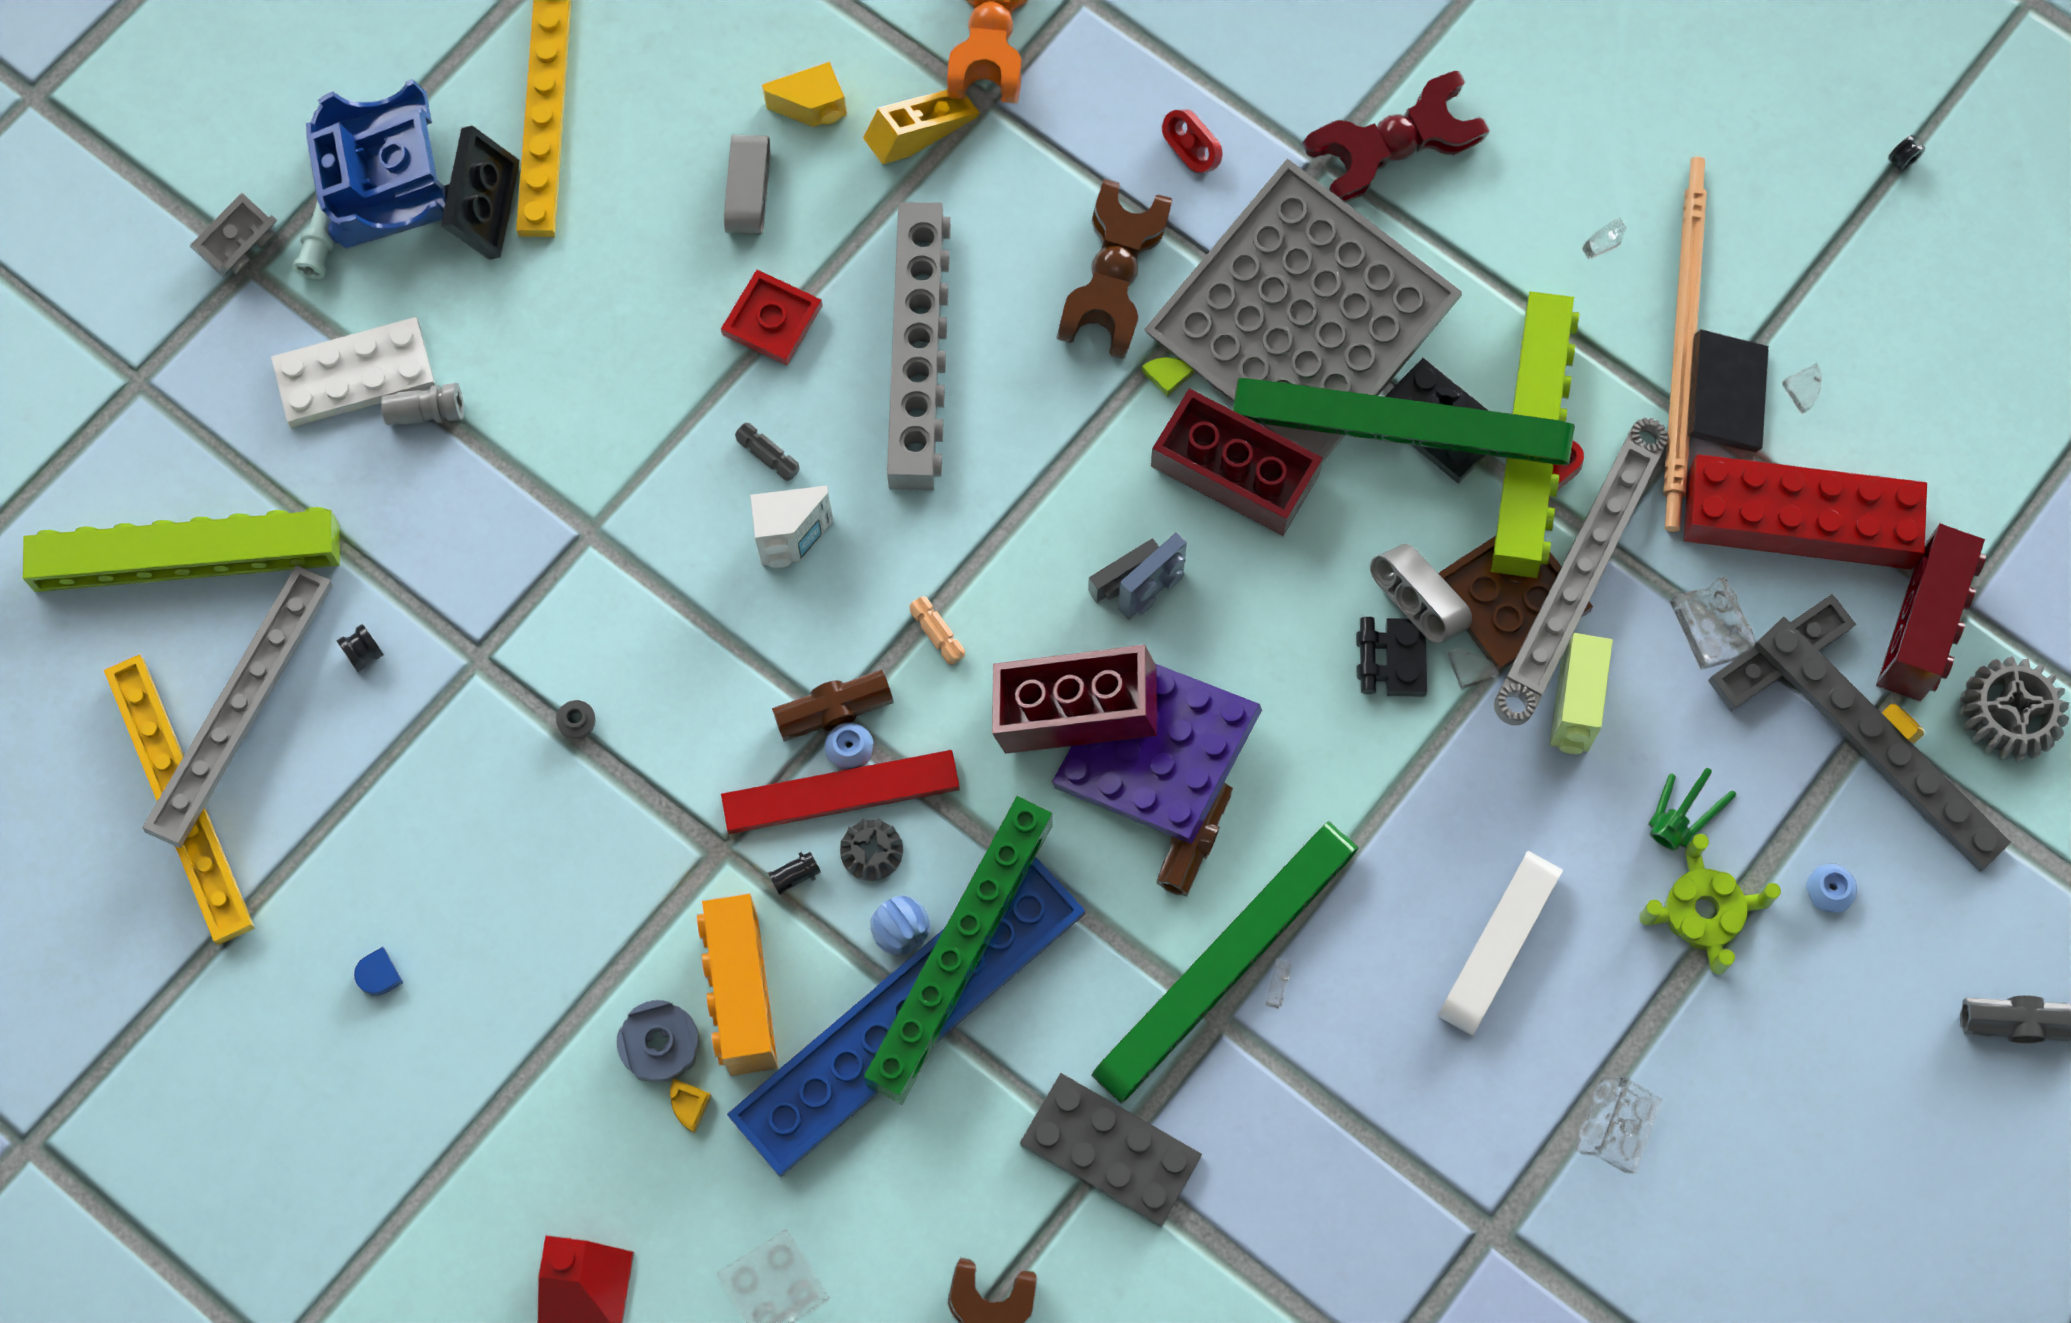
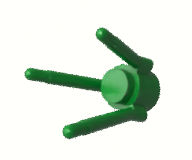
M1710 768L1704 769L1678 810L1669 809L1665 813L1676 779L1675 774H1669L1655 814L1648 823L1652 828L1649 834L1657 843L1670 850H1677L1679 845L1686 848L1692 837L1736 797V792L1733 790L1728 792L1688 828L1690 820L1685 815L1701 792L1712 770Z

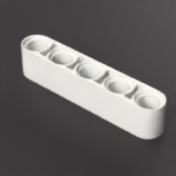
M1527 851L1437 1017L1472 1036L1474 1035L1563 869Z

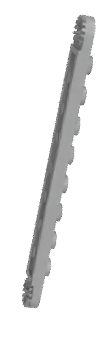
M1653 418L1639 419L1630 429L1495 698V713L1504 723L1514 726L1522 725L1534 713L1667 444L1668 432L1664 429V425L1659 424L1658 420L1653 421ZM1642 431L1651 433L1656 439V444L1650 446L1648 443L1645 445L1646 442H1641L1642 439H1639L1640 434L1638 433ZM1516 697L1520 699L1524 704L1525 710L1519 713L1516 711L1513 713V710H1508L1509 707L1506 706L1507 703L1505 702L1506 698Z

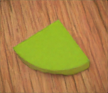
M1164 357L1144 364L1142 366V373L1164 395L1169 396L1194 374V369L1180 359Z

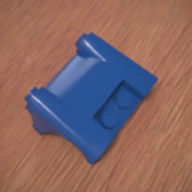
M411 79L406 81L399 92L379 101L354 102L342 98L335 92L327 93L317 100L320 105L313 113L311 122H306V138L317 200L321 210L331 219V223L328 224V231L336 244L340 243L342 247L347 249L442 220L447 198L444 185L437 180L427 125L432 123L427 93L423 88Z

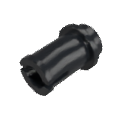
M800 852L798 853L799 858L774 871L768 872L779 895L809 878L812 881L816 880L815 875L821 873L811 852L804 855Z

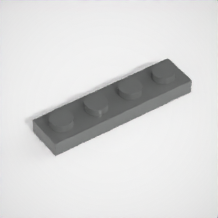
M1833 594L1790 622L1818 651L1828 646L1856 625ZM1754 647L1711 676L1708 682L1732 712L1783 675Z

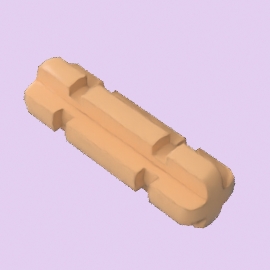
M922 596L914 600L909 605L910 613L916 621H921V628L937 650L941 649V655L950 665L960 661L965 656V649L958 640H954V634L938 612H933V605L927 597Z

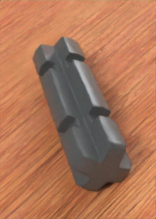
M750 423L742 424L735 433L736 441L745 448L749 447L751 449L750 452L772 470L776 468L777 474L784 480L790 481L800 470L799 463L790 455L786 456L784 454L785 451L764 434L759 435L757 433L758 430Z

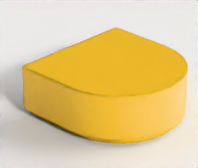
M1891 703L1882 712L1902 735L1913 744L1924 735L1925 731L1897 704Z

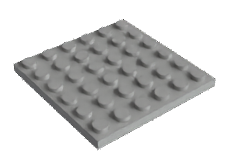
M1287 158L1144 330L1146 334L1175 357L1194 369V372L1232 402H1234L1239 378L1379 396L1461 298L1462 291ZM1261 424L1265 428L1323 457L1322 463L1344 438V435Z

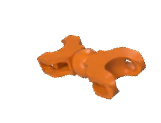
M966 0L974 7L968 21L970 35L965 42L958 44L949 54L947 74L948 98L964 99L970 84L976 80L987 79L995 82L1000 87L1001 101L1003 103L1017 104L1021 88V57L1016 49L1010 46L1007 41L1014 27L1011 17L1012 12L1023 6L1028 0Z

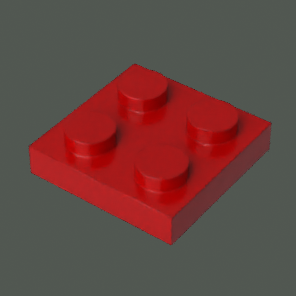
M756 269L721 327V333L723 336L787 366L823 307L822 299Z

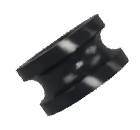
M1913 135L1900 142L1888 156L1890 162L1896 161L1898 163L1897 169L1900 172L1913 165L1926 150L1923 145L1918 146L1915 144L1916 138Z

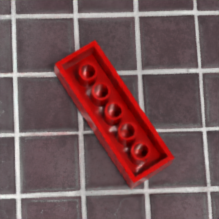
M1697 454L1687 477L1683 541L1912 570L1925 553L1927 482Z

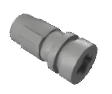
M458 383L443 384L442 388L440 385H435L426 391L399 392L394 395L382 396L381 400L382 415L386 425H406L422 423L427 420H435L436 423L445 422L446 418L448 421L463 420L464 417L463 396Z

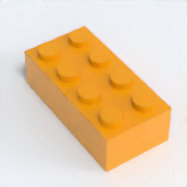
M751 894L702 901L703 914L697 915V926L704 948H708V953L702 954L704 976L708 979L709 987H713V992L707 993L708 1011L710 1017L713 1018L714 1026H718L719 1032L712 1033L714 1055L718 1057L719 1066H726L730 1076L778 1069L758 913Z

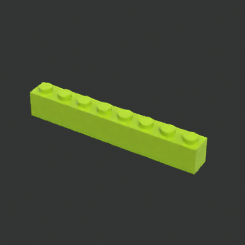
M1529 291L1512 414L1566 422L1567 409L1560 408L1561 399L1569 398L1572 376H1565V367H1572L1576 344L1569 343L1570 334L1576 335L1580 313L1573 312L1574 297ZM1506 458L1491 572L1537 578L1540 564L1548 565L1551 542L1544 541L1545 530L1552 531L1555 508L1548 507L1549 497H1556L1559 483V475L1552 474L1553 464Z
M309 507L304 512L294 513L272 510L267 512L266 515L259 516L236 513L224 519L194 517L189 522L177 523L169 520H157L152 522V525L142 526L120 523L114 525L113 528L107 529L84 526L76 528L72 532L41 530L37 532V535L23 536V580L34 592L294 570L296 565L304 569L340 566L339 522L331 509L327 510L323 507Z

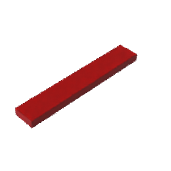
M947 750L722 793L721 798L729 835L958 791L960 786L953 751Z

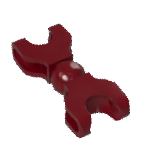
M1455 70L1429 80L1418 97L1415 106L1408 108L1404 116L1400 114L1390 115L1381 120L1377 126L1374 123L1366 127L1357 126L1349 121L1336 120L1308 134L1302 142V146L1306 154L1311 158L1330 154L1338 157L1345 164L1346 173L1334 180L1329 190L1344 202H1348L1365 194L1377 170L1385 167L1388 160H1404L1412 155L1415 150L1419 152L1427 148L1434 149L1445 155H1456L1481 143L1490 133V129L1483 118L1478 117L1462 121L1454 118L1449 113L1446 102L1456 97L1465 84L1461 72Z

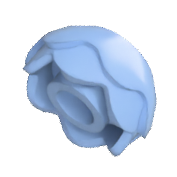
M852 722L842 723L834 727L827 735L825 754L828 760L840 769L858 768L868 763L871 759L873 738L869 731L860 724ZM848 742L853 744L850 748H847L845 745Z
M1825 864L1819 866L1813 871L1806 882L1809 898L1819 910L1841 913L1847 910L1856 899L1857 884L1855 878L1847 869L1840 865ZM1834 885L1836 890H1831L1829 886Z

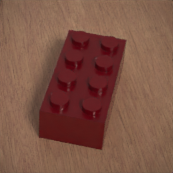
M1189 388L1152 448L1151 467L1284 536L1320 475L1323 457Z
M1941 523L1925 543V553L1913 568L1876 686L1921 702L1929 691L1935 692L1942 678L1946 679L1954 663V657L1949 656L1952 644H1958L1965 627V623L1961 622L1960 618L1963 609L1967 611L1970 608L1976 589L1970 586L1973 577L1980 575L1986 561V555L1981 553L1985 541L1984 538Z
M1145 644L994 663L992 734L1005 754L1157 736L1156 664Z

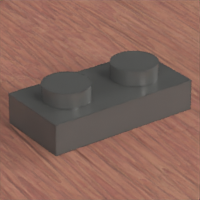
M1153 538L1089 577L1088 591L1096 603L1106 597L1110 600L1119 595L1120 582L1159 548Z

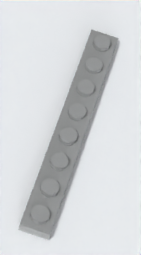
M298 565L295 566L142 828L145 833L176 847H182L332 588L331 580Z

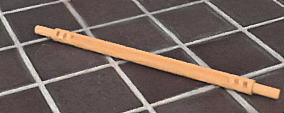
M1703 157L1691 158L1689 188L1684 192L1668 440L1663 495L1667 497L1664 529L1669 532L1680 530L1682 498L1686 496L1690 444L1688 422L1694 335L1698 327L1707 191L1703 189L1705 159Z

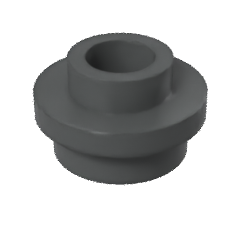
M580 700L565 703L556 715L558 729L564 736L572 739L587 736L593 730L596 722L592 707ZM574 713L582 715V719L578 723H570L569 717Z

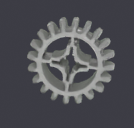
M2013 656L2007 657L2003 664L1998 659H1995L1988 664V667L1981 666L1975 672V676L1970 677L1966 682L1965 687L1968 690H1965L1960 697V700L1966 705L1960 709L1959 715L1970 718L1964 724V730L1975 729L1977 733L1973 737V743L1984 740L1987 743L1985 753H1991L1994 748L1999 749L2000 760L2006 759L2010 753H2012L2016 762L2022 761L2026 754L2033 759L2041 754V750L2048 752L2054 746V741H2058L2064 735L2062 728L2068 724L2069 717L2063 713L2069 709L2070 703L2059 699L2065 694V688H2054L2052 684L2056 680V675H2050L2046 678L2041 674L2044 671V664L2031 669L2029 658L2023 659L2019 665H2017ZM2003 684V691L2000 693V697H1997L1994 701H1987L1989 688ZM2035 716H2042L2039 731L2027 734L2026 727L2029 725V720H2032Z

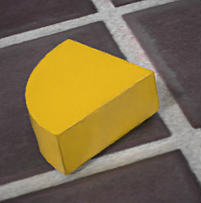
M673 1078L670 1088L673 1111L679 1122L686 1129L696 1133L712 1096L706 1091Z

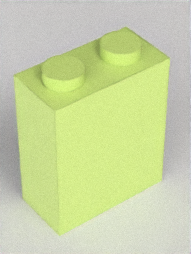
M1573 633L1561 658L1550 746L1559 747L1560 751L1568 754H1581L1583 751L1588 752L1602 728L1613 639Z

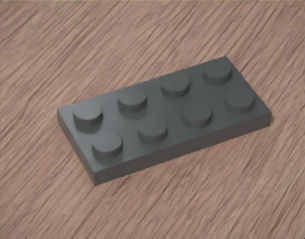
M1062 1073L1059 1074L1020 1141V1146L1160 1227L1163 1226L1202 1157V1153Z

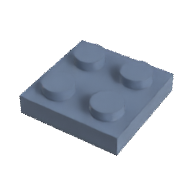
M1176 532L1120 582L1118 610L1128 620L1137 612L1141 615L1147 612L1156 602L1157 598L1155 596L1165 587L1168 590L1172 589L1183 578L1187 542Z

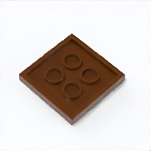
M1494 536L1438 574L1469 607L1472 614V622L1466 631L1499 673L1514 662L1561 565L1550 552L1548 565L1540 564L1537 578L1491 572L1496 538ZM1588 602L1581 618L1591 612L1593 606L1590 602Z

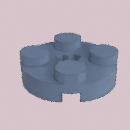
M653 1000L638 1005L628 1014V1018L618 1031L617 1050L625 1067L639 1080L652 1083L668 1082L673 1080V1078L680 1077L695 1064L696 1054L699 1049L697 1027L686 1011L670 1002ZM660 1031L662 1037H669V1043L664 1045V1050L657 1052L653 1047L648 1048L647 1042L653 1040V1033Z

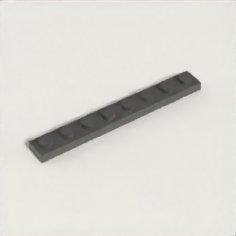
M1785 617L1779 620L1753 645L1979 872L1985 869L2011 843Z

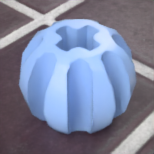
M903 895L893 897L877 908L871 917L870 929L876 944L883 951L899 956L912 952L925 941L930 932V920L924 906L916 899Z

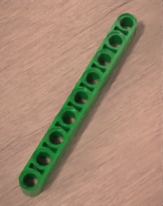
M1250 378L1238 379L1233 404V411L1258 424L1555 465L1569 464L1575 429L1574 424L1561 420Z
M1330 821L1326 822L1095 1068L1091 1076L1121 1104L1125 1102L1344 868L1358 851L1359 847Z

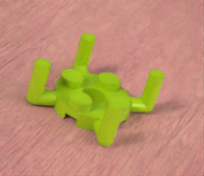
M1697 834L1685 849L1689 872L1682 875L1673 884L1665 900L1664 907L1660 901L1650 900L1641 911L1639 920L1644 925L1667 923L1671 931L1677 937L1680 936L1683 940L1690 943V946L1707 950L1711 971L1714 974L1721 975L1735 961L1734 953L1728 949L1723 950V946L1733 940L1743 929L1747 918V911L1769 908L1780 896L1781 888L1776 883H1769L1761 893L1744 896L1743 891L1731 874L1713 869H1705L1702 853L1709 845V839L1704 834ZM1699 900L1710 901L1716 909L1715 917L1710 919L1701 917L1696 911V902Z

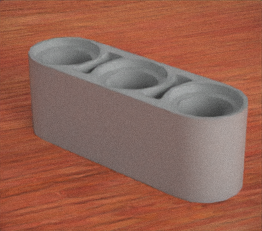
M733 134L731 137L724 207L725 233L763 234L770 165L769 136Z
M1402 544L1372 559L1370 572L1375 582L1431 642H1442L1470 627L1472 614L1467 604L1414 547Z

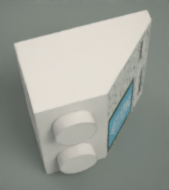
M827 485L750 495L754 535L762 566L769 565L772 568H783L789 566L791 562L800 561L833 522Z

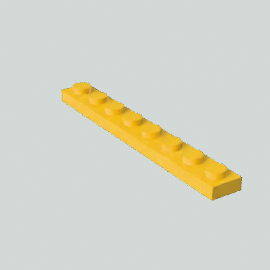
M533 0L516 226L519 237H555L572 0Z
M139 654L105 669L104 673L156 801H158L184 755L146 662ZM204 807L182 847L175 846L212 939L217 945H220L255 929L207 810Z

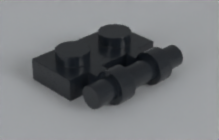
M1360 618V631L1356 633V646L1360 647V664L1356 666L1357 679L1361 680V693L1367 695L1376 693V681H1386L1387 696L1425 697L1427 694L1426 637L1410 619L1387 618L1385 633H1379L1375 631V618ZM1375 649H1386V665L1376 664Z

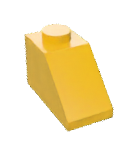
M830 61L762 84L764 102L767 109L809 126L832 124L841 117L847 116L845 97Z

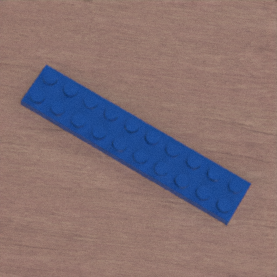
M1037 857L937 1042L1085 915L1083 907ZM943 930L727 1113L728 1118L780 1178L878 1094V1092L866 1087L864 1075Z

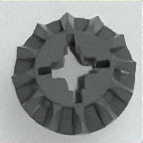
M862 819L853 827H848L846 834L840 842L842 863L849 873L861 880L877 881L884 879L897 869L902 860V839L894 826H890L880 819ZM876 835L877 846L883 849L881 853L874 852L867 864L865 850L859 846L862 844L868 845L873 836Z

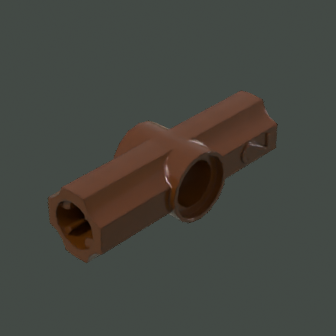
M882 670L845 683L839 680L823 683L814 688L810 695L774 707L772 711L783 742L822 728L825 731H831L839 724L853 722L856 716L894 703L886 676Z
M1225 782L1193 843L1189 844L1175 837L1171 838L1170 845L1172 846L1163 862L1156 884L1175 895L1188 896L1203 859L1207 860L1219 832L1220 827L1218 824L1231 798L1233 788Z

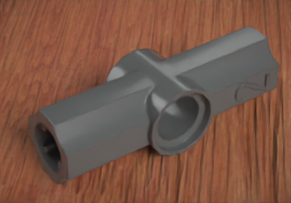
M2014 996L2006 1000L1966 997L1962 1001L1960 1026L1964 1034L2008 1037V1040L2014 1043H2039L2046 1039L2071 1041V1004L2048 1003L2038 996Z

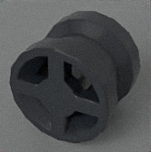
M363 624L356 627L355 633L350 637H341L336 640L357 672L364 669L365 663L370 659H379L384 655Z

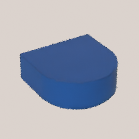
M384 947L363 957L355 967L354 979L356 984L364 993L371 996L383 995L404 983Z

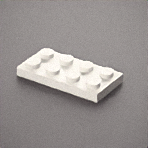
M417 317L271 356L286 420L290 428L381 403L382 396L414 390L425 391L429 390L431 386H435Z

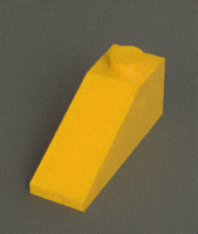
M944 90L878 108L863 139L881 163L886 164L911 157L977 118L980 112L966 94L964 99L948 98V92Z

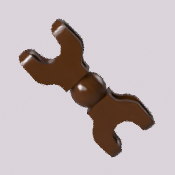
M1104 179L1091 220L1095 233L1101 238L1102 248L1092 261L1091 271L1093 277L1091 282L1086 286L1075 289L1067 296L1056 338L1060 341L1072 343L1080 327L1088 323L1099 324L1106 328L1111 335L1110 355L1125 359L1139 317L1135 305L1128 297V287L1134 282L1138 274V255L1143 251L1152 249L1161 242L1172 198L1158 194L1155 196L1149 210L1143 213H1131L1125 210L1118 201L1119 182Z
M960 1257L954 1269L947 1302L953 1318L958 1323H1025L1033 1310L1037 1282L1035 1272L1021 1271L1014 1280L1010 1296L1002 1302H990L982 1298L976 1290L975 1263L970 1259Z

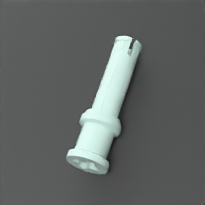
M318 200L310 227L300 237L302 248L299 258L295 259L292 265V269L298 275L315 280L325 277L326 268L324 263L327 252H330L334 246V241L328 231V224L331 223V219L321 210Z

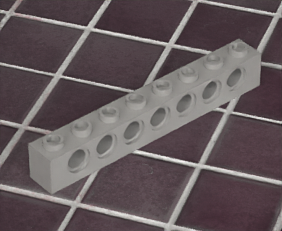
M898 202L887 462L889 489L934 490L935 477H942V454H935L936 442H943V419H937V407H944L945 386L938 385V373H945L946 351H939L940 339H947V317H940L941 306H948V283H942V272H949V250H943V239H950L951 219L950 217H944L943 203ZM921 241H928L932 243L927 247H919L916 245ZM920 274L930 276L929 279L923 281L915 279ZM919 307L929 309V311L925 314H916L913 312L915 309ZM916 341H925L928 343V345L923 348H915L911 346ZM915 375H924L927 377V379L922 382H913L910 380V378ZM914 409L926 411L920 417H913L908 414ZM913 443H920L925 446L918 452H912L907 449Z

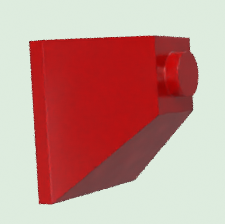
M545 1235L538 1275L537 1323H623L634 1252L587 1240Z

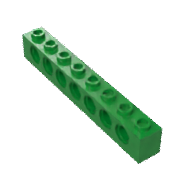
M1016 796L864 1075L866 1087L903 1105L1052 828L1051 812Z

